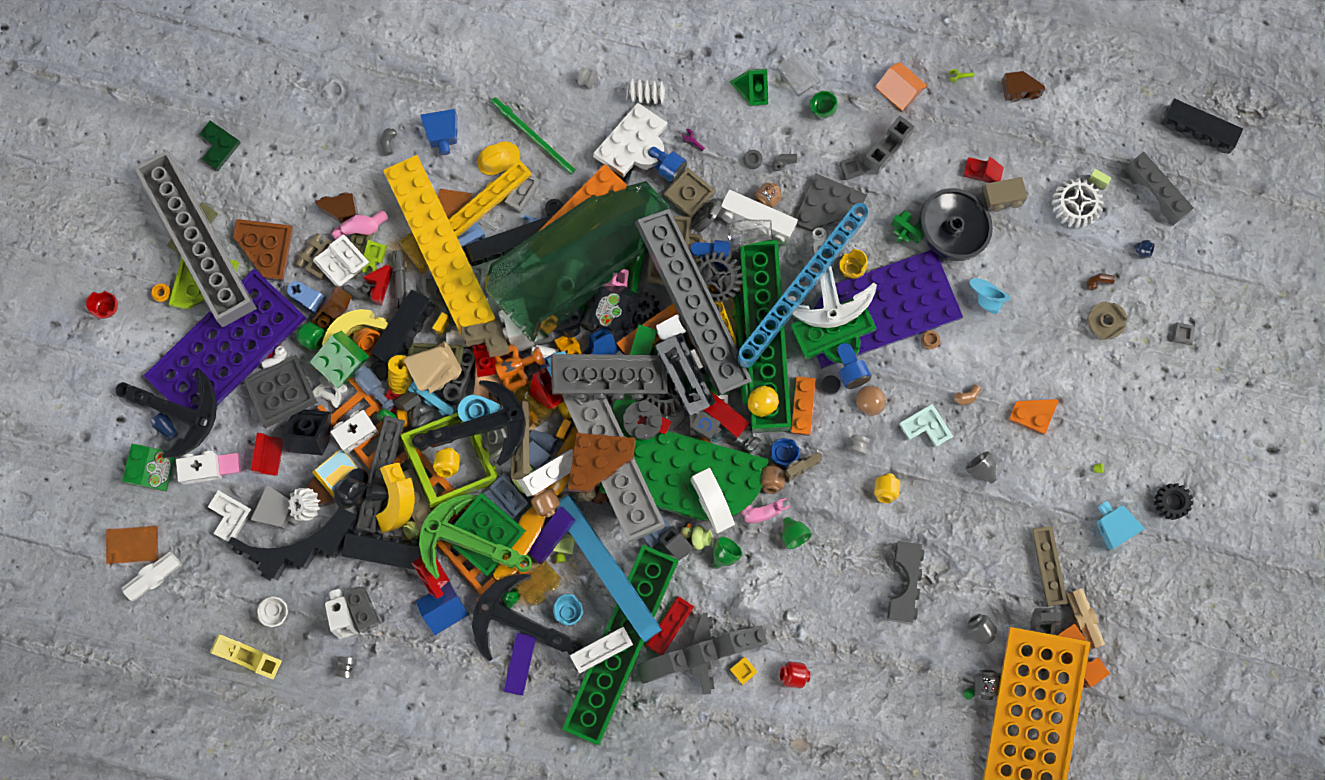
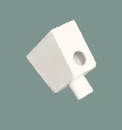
M341 590L330 591L331 600L325 602L331 632L339 639L358 634L355 620L345 597H342Z

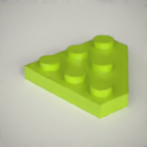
M181 257L169 305L175 308L190 310L203 302L205 298ZM230 260L237 272L240 263L236 260Z

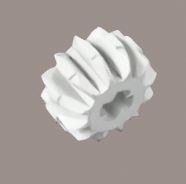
M309 488L295 489V492L290 493L291 499L287 500L290 503V506L287 508L291 510L290 516H293L298 521H310L313 517L318 516L317 510L320 509L318 503L321 501L317 499L318 493H314L313 489Z

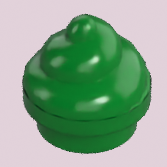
M513 588L509 593L505 592L501 598L508 608L513 607L519 601V590Z

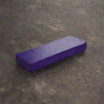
M559 507L529 550V553L539 564L545 562L576 521L564 507Z
M517 633L504 692L524 696L536 643L535 637Z

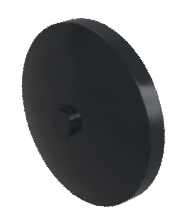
M948 188L934 193L924 203L919 214V229L925 243L932 251L945 259L952 261L970 260L978 256L991 240L993 224L988 209L980 199L965 190Z

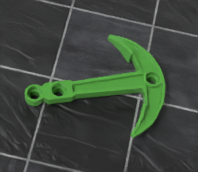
M478 495L456 496L440 503L427 516L421 528L419 547L422 560L427 570L436 579L440 577L436 566L435 549L439 539L490 557L493 561L507 567H516L520 572L529 571L532 561L528 555H519L518 551L501 544H494L447 523L454 513L458 515L464 508L472 504ZM436 526L437 529H436V530H430V527ZM507 555L509 559L503 560L502 557ZM526 563L527 566L523 568L520 564Z

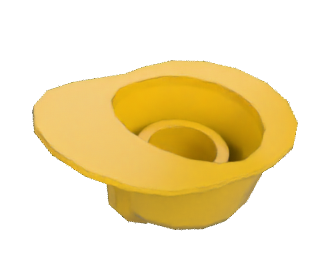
M506 141L489 145L480 152L477 158L478 168L486 175L499 174L508 170L520 159V151L515 144Z

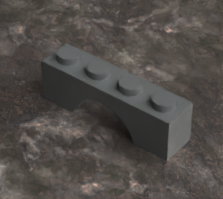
M1145 152L1132 160L1124 169L1136 184L1147 187L1155 195L1160 204L1161 213L1173 226L1194 209Z
M902 541L896 543L894 563L905 572L907 586L899 598L889 601L887 621L912 624L913 620L917 619L918 608H915V602L919 600L920 589L917 588V584L922 578V569H919L920 561L923 562L924 550L921 549L922 544Z

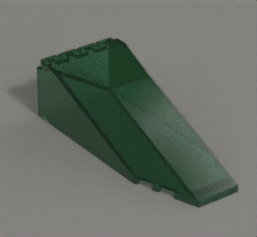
M647 181L626 186V189L616 192L610 190L605 195L597 197L592 195L491 263L484 283L486 292L494 301L500 298L497 305L506 315L513 313L509 318L519 329L524 326L526 327L522 333L530 342H539L597 293L600 287H604L643 252L646 245L635 222L638 219L671 209V207Z

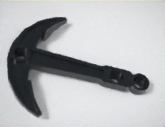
M201 369L196 371L198 378L197 395L201 396L197 410L156 397L149 391L125 382L119 383L116 387L117 396L127 398V400L138 405L155 409L190 426L185 437L179 438L168 451L162 454L163 458L180 457L200 446L213 428L216 419L217 399L210 379Z
M480 380L479 385L487 389L498 402H501L503 407L501 411L454 426H444L430 430L426 434H417L414 436L412 443L417 450L424 451L428 447L434 448L452 443L457 439L507 428L508 438H504L502 451L496 462L500 467L517 452L524 438L526 417L523 407L514 393L502 384ZM517 412L516 416H511L512 413ZM442 433L440 437H436L437 434ZM423 438L422 442L417 443L419 439Z
M512 574L492 583L482 593L476 603L472 621L473 634L479 650L488 661L493 660L490 650V632L487 631L490 620L498 621L540 639L546 645L561 652L567 651L569 655L574 653L571 650L574 646L579 650L583 649V644L579 640H572L570 636L553 628H547L499 602L505 592L509 593L518 584L531 579V574ZM487 604L489 609L483 610L482 605ZM559 638L561 643L555 644L553 640Z

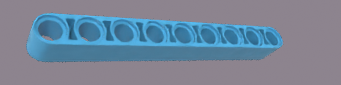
M569 493L564 494L559 498L560 505L556 509L564 507L576 520L568 531L644 642L648 641L662 630L576 502Z

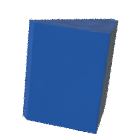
M450 581L441 587L444 595L437 599L427 594L415 601L421 616L434 635L439 634L469 615Z

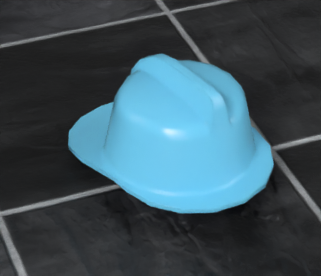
M979 278L970 280V286L978 293V304L985 310L998 314L1004 302L1010 300L1008 294L990 282Z
M479 395L466 396L458 405V414L463 422L502 410L498 403Z

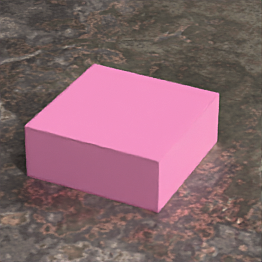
M238 453L218 456L221 476L241 473Z

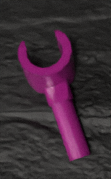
M686 129L690 136L685 137L682 134L683 141L692 143L703 151L705 148L696 141L692 130Z

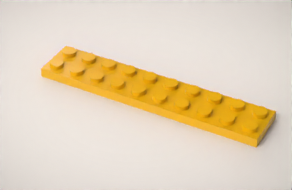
M418 155L384 169L386 178L460 334L461 327L496 321Z

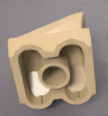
M445 341L435 348L407 356L404 359L417 388L420 391L428 389L430 394L435 390L442 389L450 380H456L462 371L451 347Z

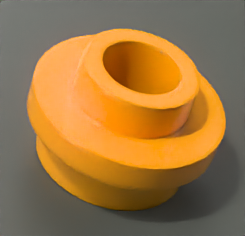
M159 283L152 288L151 295L157 302H165L170 298L171 290L166 284ZM164 291V295L159 296V292Z

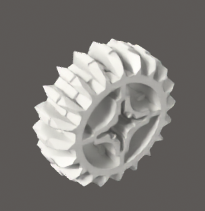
M1077 178L1075 182L1073 179H1069L1068 183L1063 182L1061 187H1057V193L1053 194L1054 200L1052 205L1055 206L1053 212H1058L1056 218H1063L1062 224L1067 221L1068 227L1074 224L1075 228H1079L1081 224L1084 228L1088 224L1092 225L1094 220L1099 218V214L1103 211L1101 207L1104 205V202L1100 201L1103 197L1102 194H1097L1099 188H1092L1094 183L1088 185L1087 179L1081 182L1080 178ZM1074 191L1073 197L1064 199L1066 193ZM1091 208L1090 213L1081 215L1083 209Z

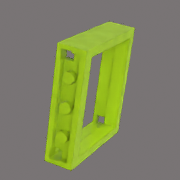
M458 412L401 434V443L431 509L453 497L467 495L492 485L496 481V476H498L495 465L491 466L488 449L483 448L481 444L483 441L481 434L469 436L487 477L442 496H436L412 441L417 434H426L430 430L463 423Z

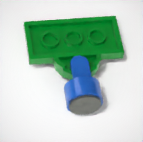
M852 298V299L847 300V301H845V302H842V303H840V304L842 305V304H845V303L854 301V299ZM867 308L857 318L837 327H813L801 321L790 324L806 360L824 353L829 360L835 363H843L844 367L839 371V375L845 388L855 389L870 381L872 375L864 360L858 361L856 357L860 350L861 341L859 337L874 332L877 329Z

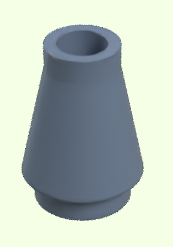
M534 429L529 434V440L534 441L544 451L552 453L556 449L558 439L555 438V435Z

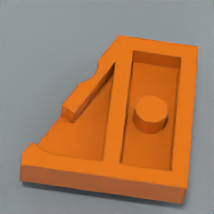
M1059 400L1016 401L1008 420L1045 435Z

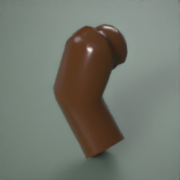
M1103 273L1092 276L1086 282L1088 284L1087 289L1095 290L1098 288L1097 284L1099 283L1112 285L1115 282V276Z

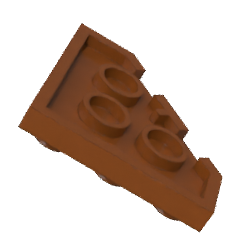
M236 219L233 237L262 276L269 280L284 281L293 226Z
M576 433L568 490L589 493L600 482L605 481L616 473L624 464L632 461L636 443L635 438Z

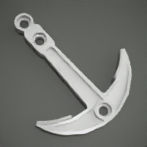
M816 228L812 232L815 254L828 238L823 228ZM822 254L824 258H830L828 254ZM830 266L820 279L824 308L810 310L809 306L799 305L792 316L813 327L830 328L844 325L857 318L869 306L877 285L872 283L867 289L853 297L854 301L841 305L832 267Z

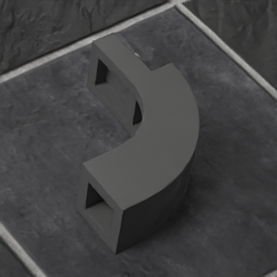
M1055 607L1035 608L1031 618L1030 630L1054 635L1055 626L1061 621V612L1056 613ZM1048 648L1041 652L1044 660L1049 659L1052 655L1051 650Z

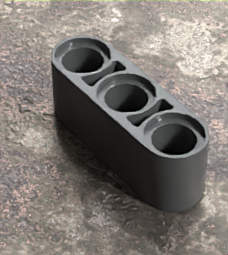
M470 349L463 350L460 365L461 373L465 374V378L461 381L450 380L446 383L443 391L444 397L452 405L459 404L463 399L475 370V355ZM466 356L472 357L469 363H464L463 359ZM451 391H458V395L455 398H449Z

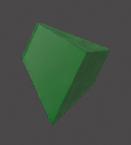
M767 68L747 70L729 81L750 106L768 104Z

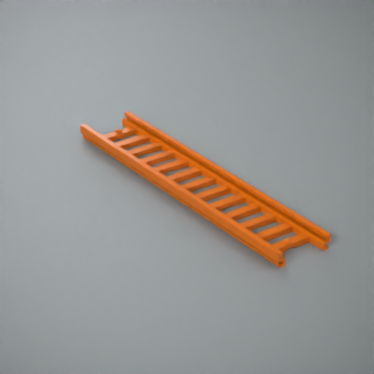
M352 377L349 382L358 392L332 414V428L338 424L337 421L364 398L371 405L365 410L369 418L382 410L378 402L361 389L355 381V377ZM322 405L317 407V411H327ZM383 421L375 426L379 433L353 449V452L370 471L375 452L367 457L362 449L380 434ZM351 428L353 433L356 430V428ZM416 449L424 469L427 468L433 475L429 479L432 487L440 483L446 489L440 496L454 491L455 489L451 484L434 471L433 464L427 457ZM402 452L395 459L394 463H400L401 466L408 460L406 452ZM469 505L466 508H464L458 515L454 513L447 523L450 524L463 511H466ZM442 540L437 542L436 546L480 596L492 583L498 581L492 577L486 584L481 586L475 578L482 571L475 566L469 572L463 565L467 560L465 556L460 554L456 557L449 550L453 546L447 541L444 543ZM519 571L520 574H521V573L530 574L528 571H527V572H520V571Z

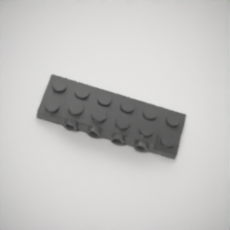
M552 354V395L575 396V400L587 399L586 396H594V400L606 399L605 396H613V400H623L624 396H631L632 400H642L643 396L666 395L668 394L666 366L658 355Z

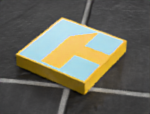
M341 448L312 471V473L334 498V490L337 484L358 467Z

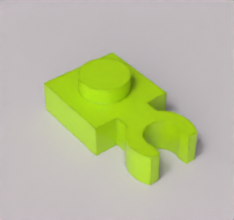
M368 240L363 256L369 263L362 269V272L367 273L369 267H372V272L378 269L376 266L377 262L383 263L387 245Z

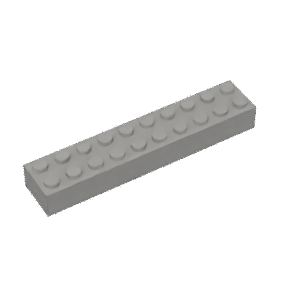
M166 150L134 167L217 322L222 327H225L257 309L170 152Z

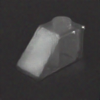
M742 219L728 222V241L743 246L772 239V221Z

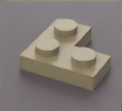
M498 320L461 327V334L466 346L485 343L490 357L509 354V347Z
M810 453L802 461L798 462L796 460L789 464L785 474L788 483L822 461L819 453L815 455Z

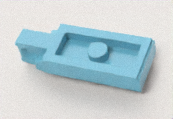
M414 381L408 388L410 392L423 396V401L431 407L433 405L438 407V412L445 417L458 412L455 407L434 392L430 394L428 389L420 391Z

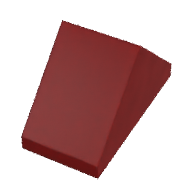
M546 366L533 374L529 395L547 408L553 409L562 403L564 399L562 395H552V378L547 370L549 366Z

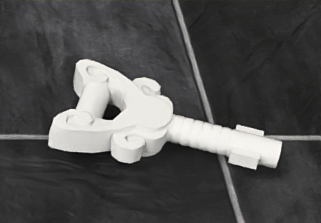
M324 375L319 378L321 384L313 390L316 399L325 398L331 401L336 409L340 408L342 394L347 393L348 387L344 384L337 388ZM333 388L336 391V394L334 395L328 391H325V389Z

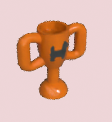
M508 345L509 353L513 352V358L502 360L500 358L502 355L494 356L497 362L495 363L497 373L507 389L514 391L527 384L528 377L523 370L525 366L534 362L545 365V360L539 347L534 349L533 355L523 359L519 358L518 349L515 345ZM518 374L522 377L521 380L509 384L510 378Z

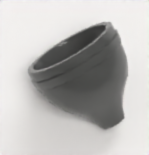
M989 451L978 455L966 466L967 472L978 480H984L990 484L997 480L996 462Z

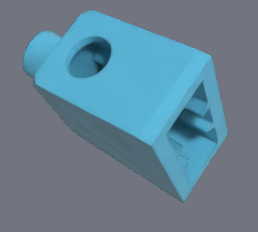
M1105 501L1098 506L1104 517L1097 520L1096 524L1109 551L1145 529L1123 505L1113 510L1109 502Z

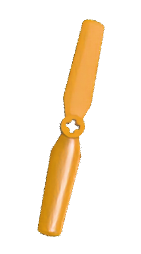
M576 426L573 427L556 456L566 450L572 449L574 451L576 433H579ZM570 473L546 488L553 489L557 496L564 490L570 478ZM533 506L522 515L518 523L526 530L512 548L518 551L519 555L528 554L544 527L546 514L543 516L538 515ZM506 555L503 560H507L509 557ZM499 563L493 576L500 580L505 576L516 574L517 568H510Z

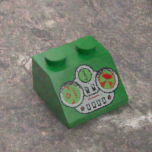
M131 443L122 482L133 486L167 492L175 457L163 458L162 454L166 451Z

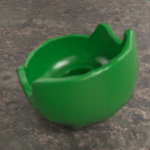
M820 91L810 100V109L818 118L826 119L833 116L838 107L836 96L829 91Z

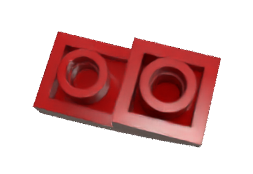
M485 343L473 345L477 376L496 375L495 358L489 356Z

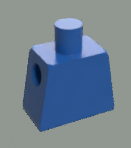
M451 109L421 114L420 117L431 147H438L440 155L450 154L449 145L457 143L458 116L456 110Z

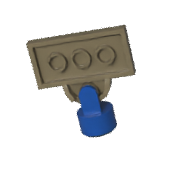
M673 216L695 263H700L699 258H705L706 253L712 256L714 251H717L718 257L720 252L725 253L724 258L729 254L732 257L731 241L715 240L714 243H705L702 236L690 233L691 217ZM650 255L647 284L665 285ZM714 262L719 269H728L724 264Z

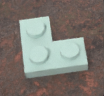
M933 404L899 423L908 440L926 431L934 446L937 447L953 437Z

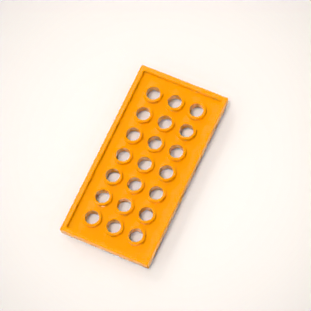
M1009 626L983 780H1041V775L1044 772L1051 774V780H1067L1090 641ZM1024 645H1030L1032 648V652L1028 656H1024L1021 653ZM1048 648L1051 650L1052 655L1049 659L1044 660L1041 652ZM1065 652L1071 654L1072 658L1069 663H1063L1061 660V656ZM1021 665H1027L1028 673L1024 676L1018 674V668ZM1042 668L1048 671L1046 679H1039L1038 671ZM1061 672L1068 674V680L1065 683L1058 681V675ZM1017 685L1025 687L1023 695L1018 696L1015 694L1014 689ZM1039 688L1045 691L1042 699H1036L1034 696L1035 691ZM1058 692H1063L1065 695V699L1061 703H1056L1054 700L1055 694ZM1020 705L1021 713L1016 716L1012 715V706ZM1035 708L1041 710V717L1038 719L1031 717V712ZM1054 712L1061 714V720L1058 723L1051 721V715ZM1013 724L1017 725V734L1009 735L1008 727ZM1032 728L1038 731V736L1035 739H1029L1027 735L1028 731ZM1051 732H1056L1058 735V739L1054 743H1050L1047 739ZM1007 745L1014 746L1015 751L1012 755L1004 753V748ZM1028 748H1032L1035 752L1034 757L1031 759L1024 757V752ZM1048 752L1054 753L1055 756L1051 763H1047L1044 760V756ZM1003 765H1010V774L1002 775L1001 767ZM1025 768L1031 770V776L1028 779L1021 778V771Z

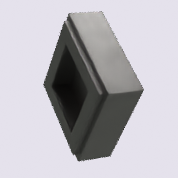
M1176 322L1174 324L1172 342L1192 345L1195 325Z

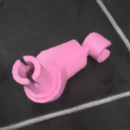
M380 210L372 217L355 215L334 229L332 232L334 240H337L343 234H373L378 231L379 225L388 220L387 214Z
M783 498L778 502H773L763 507L752 508L748 506L741 514L744 516L746 523L754 524L769 520L780 514L782 510L789 509L790 506L783 507L782 502L787 500V498Z

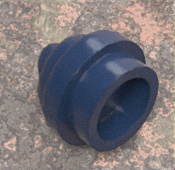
M1143 240L1141 243L1139 242L1134 245V249H1136L1141 258H1151L1155 243H1151L1150 240Z

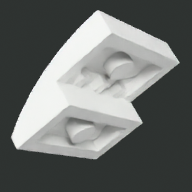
M344 234L313 260L333 284L339 288L351 280L369 263Z

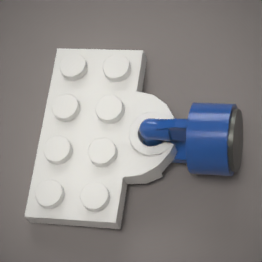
M639 103L633 107L593 154L594 158L606 164L622 177L627 174L633 165L645 170L654 167L658 170L659 176L670 183H674L687 167V160L676 152L672 151L669 155L664 152L663 142L658 136L667 127V122Z

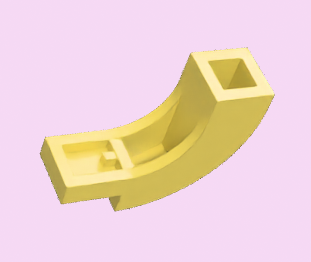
M353 310L341 315L330 325L322 345L333 334L341 330L350 338L355 331L362 328L384 332L389 323L381 317L374 319L375 315L372 310Z
M221 634L217 635L210 650V653L235 662L273 680L282 662L270 654Z

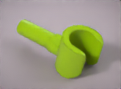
M957 69L949 71V75H957L950 78L952 83L957 82L959 78L975 76L974 72L959 73Z

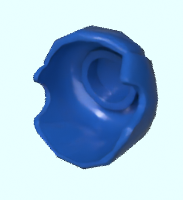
M781 438L772 444L770 455L774 463L782 467H788L789 464L798 460L800 448L794 440Z

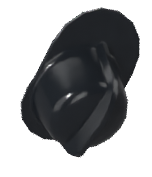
M356 468L337 484L334 490V500L338 507L348 509L364 502L368 482V474L365 470Z

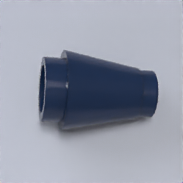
M160 412L150 421L152 428L169 441L179 434L168 415H164V413Z

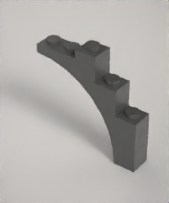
M760 625L731 632L712 640L669 652L637 664L642 684L705 663L767 645L768 642L763 627Z

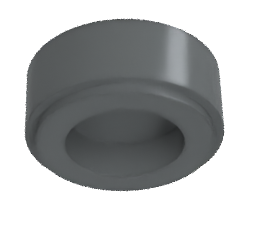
M757 150L747 151L744 155L745 166L749 169H757L761 166L762 154Z

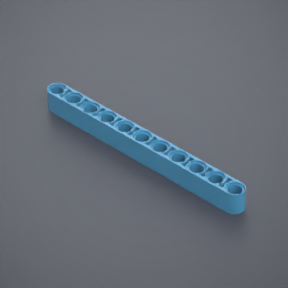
M857 203L850 209L743 344L738 354V363L742 367L748 368L755 363L862 227L869 213V209L865 204ZM856 212H859V213H861L863 216H862V217H859V216H857L855 213H856ZM844 226H849L852 230H846ZM833 240H838L841 244H835ZM822 254H828L830 258L826 259ZM811 268H817L819 272L814 273L811 271ZM805 282L808 284V286L803 287L799 283ZM794 296L797 300L791 301L788 297ZM782 310L786 315L781 316L777 311ZM770 324L775 329L768 330L765 326ZM760 339L763 341V344L758 345L754 340ZM748 353L752 358L745 359L742 355Z

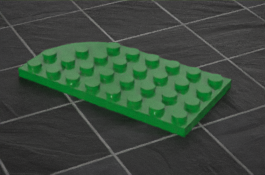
M619 417L618 425L624 437L632 438L624 429L623 418ZM670 431L666 434L659 432L649 440L635 439L634 459L659 509L702 521H710L698 500L700 497L690 481L692 476L708 468L711 469L723 493L732 517L750 506L762 488L760 482L762 471L767 466L769 459ZM601 483L599 492L606 493Z

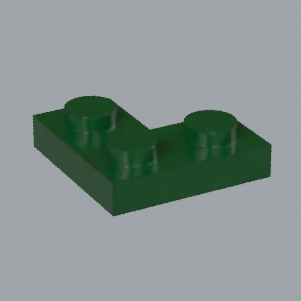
M211 120L199 133L201 138L212 145L202 160L217 171L221 169L241 143L237 138Z

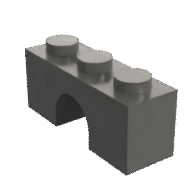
M899 116L889 127L883 139L876 143L867 153L863 165L878 175L911 136L915 126L902 116Z

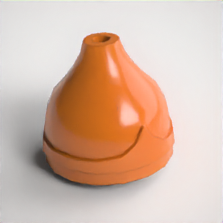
M362 328L353 333V341L366 354L372 357L373 355L370 352L381 335L376 330L370 328Z

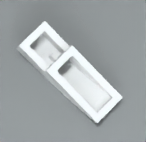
M708 468L692 476L690 481L700 497L698 500L716 533L718 534L734 526L735 523L727 502L711 469Z

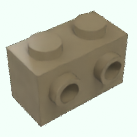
M1022 177L987 183L982 189L988 211L998 212L1010 206L1018 208L1023 206L1028 198Z

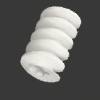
M631 78L627 87L626 101L631 97L632 102H635L638 97L640 103L646 98L647 104H650L652 99L654 104H657L660 99L663 105L665 96L663 82L660 81L659 86H656V82L653 81L650 86L648 80L642 85L641 79H638L637 83L634 84V80Z

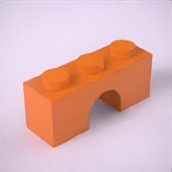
M1075 624L1069 625L1056 634L1086 641ZM1069 652L1063 653L1065 657L1064 662L1069 663L1072 658ZM1099 657L1087 662L1083 684L1086 688L1094 686L1110 675V672Z

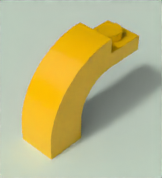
M400 463L380 468L389 493L386 509L376 515L382 533L401 528L409 521L413 513L415 503L413 483L411 478L405 479Z

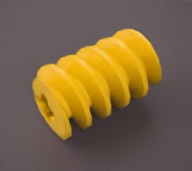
M396 355L388 362V388L393 393L400 395L408 392V388L412 384V376L404 362L406 356Z

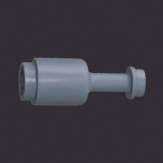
M362 366L353 374L355 381L368 396L375 395L383 405L381 409H388L390 411L395 406L393 401L388 400L381 392L382 383L370 368Z

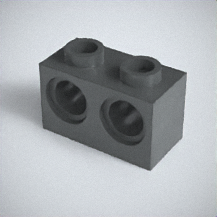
M361 586L344 594L359 631L365 632L381 624L365 587Z

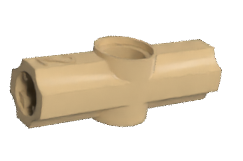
M1081 588L1066 594L1069 606L1073 612L1072 619L1074 624L1083 634L1086 641L1091 642L1089 650L1105 645L1098 628L1097 615L1093 608H1090L1083 589Z

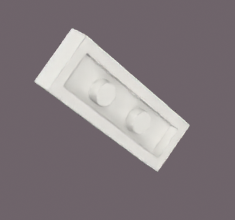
M622 627L570 656L580 674L629 648L633 644L625 628Z

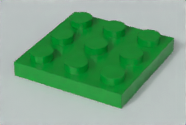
M482 492L454 524V526L489 542L501 544L511 549L526 532L521 525ZM450 543L486 576H489L499 564L490 557Z

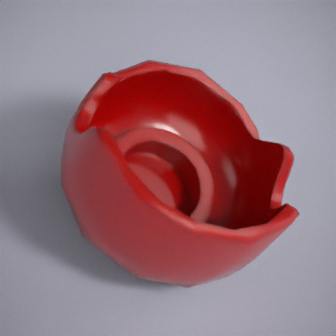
M105 290L102 293L92 292L86 299V307L94 317L106 319L115 315L118 310V301L113 294Z

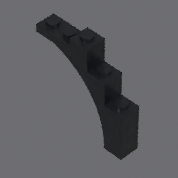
M339 507L333 517L318 532L301 542L285 547L257 548L249 546L234 537L230 538L228 544L233 546L231 550L240 555L244 552L249 555L248 560L257 565L259 564L257 570L262 572L260 576L269 581L272 578L279 580L289 561H291L289 565L298 570L301 567L307 569L318 550H320L319 554L327 559L330 556L336 559L344 545L345 534L354 529L358 516Z

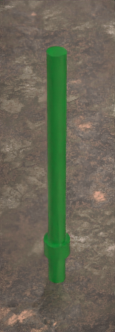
M496 97L491 100V103L500 110L501 115L509 118L570 175L576 171L572 165L518 118L508 105L505 106Z
M735 295L733 297L734 309L732 314L733 319H735L739 352L745 343L742 319L744 318V310L741 308L740 295ZM749 383L741 386L743 404H747L750 395Z

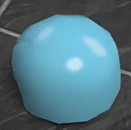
M563 594L557 598L553 606L554 617L564 626L574 625L579 622L583 615L582 603L573 594Z

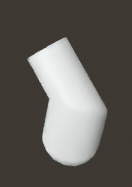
M278 346L275 349L274 356L262 362L263 369H267L285 360L287 351L283 346Z

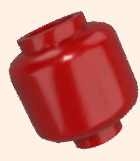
M788 661L780 669V681L786 687L801 689L805 686L806 682L810 681V671L807 670V666L802 662Z

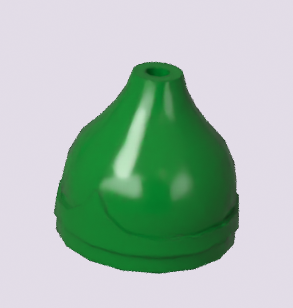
M790 517L783 519L782 540L787 549L797 548L811 538V530L804 523L793 520Z
M720 537L713 546L712 565L716 569L723 566H731L741 558L743 552L738 544L730 538Z

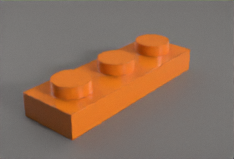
M796 376L791 434L807 436L811 434L816 378Z

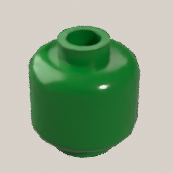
M309 322L298 329L297 339L302 346L310 350H317L323 347L322 343L326 333L323 328Z

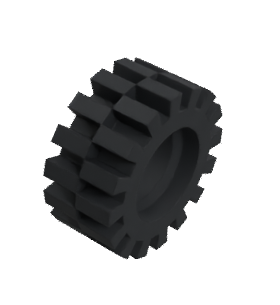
M1171 483L1162 487L1154 497L1156 499L1154 505H1157L1156 511H1160L1159 515L1165 516V519L1171 518V520H1176L1186 516L1192 509L1191 505H1193V501H1191L1193 496L1188 494L1190 490H1185V486H1179V483ZM1170 494L1177 495L1180 499V506L1177 509L1170 508L1167 504V497Z

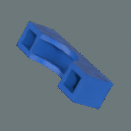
M603 327L589 335L588 346L582 354L615 355L619 349L610 331ZM551 355L544 358L545 365H540L542 369L546 366H549L547 359H549Z

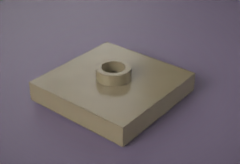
M687 167L666 190L663 196L686 216L691 217L692 220L703 205L716 193V190Z

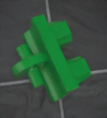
M906 210L899 214V216L896 215L891 223L896 228L893 232L898 236L896 242L900 243L904 240L909 243L910 240H913L918 244L922 239L919 221L914 227L908 222L912 215Z

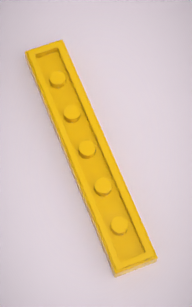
M520 159L448 219L457 238L532 175Z

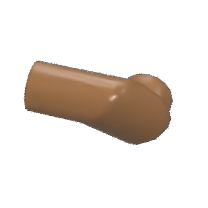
M973 384L968 393H956L954 401L959 405L972 404L982 389Z

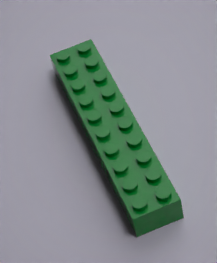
M778 240L740 242L739 255L740 270L743 273L741 277L743 283L741 285L745 342L782 296ZM778 310L777 313L783 316V311ZM770 324L765 326L768 330L775 329ZM783 326L755 363L747 368L752 379L749 383L750 394L758 387L767 386L775 390L779 399L776 410L769 415L759 417L750 411L751 433L790 431L791 429L785 331ZM760 339L754 340L758 345L763 344V341ZM746 353V359H751V355Z
M642 545L628 580L655 618L679 560ZM618 603L602 638L624 627L633 645L588 669L562 730L600 746L644 644V641L636 632Z

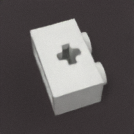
M364 410L354 412L350 415L349 420L339 422L330 431L346 454L379 433ZM353 427L356 428V433H355V434L352 433V429H351V428H353Z
M205 451L198 456H194V454L182 455V458L176 459L178 482L186 485L222 479L219 470V455L213 453V451Z

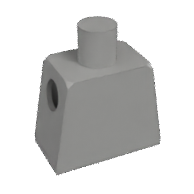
M266 486L251 520L283 529L287 528L289 522L299 525L301 522L290 516L291 510L287 509L290 506L287 500L290 499L271 487Z

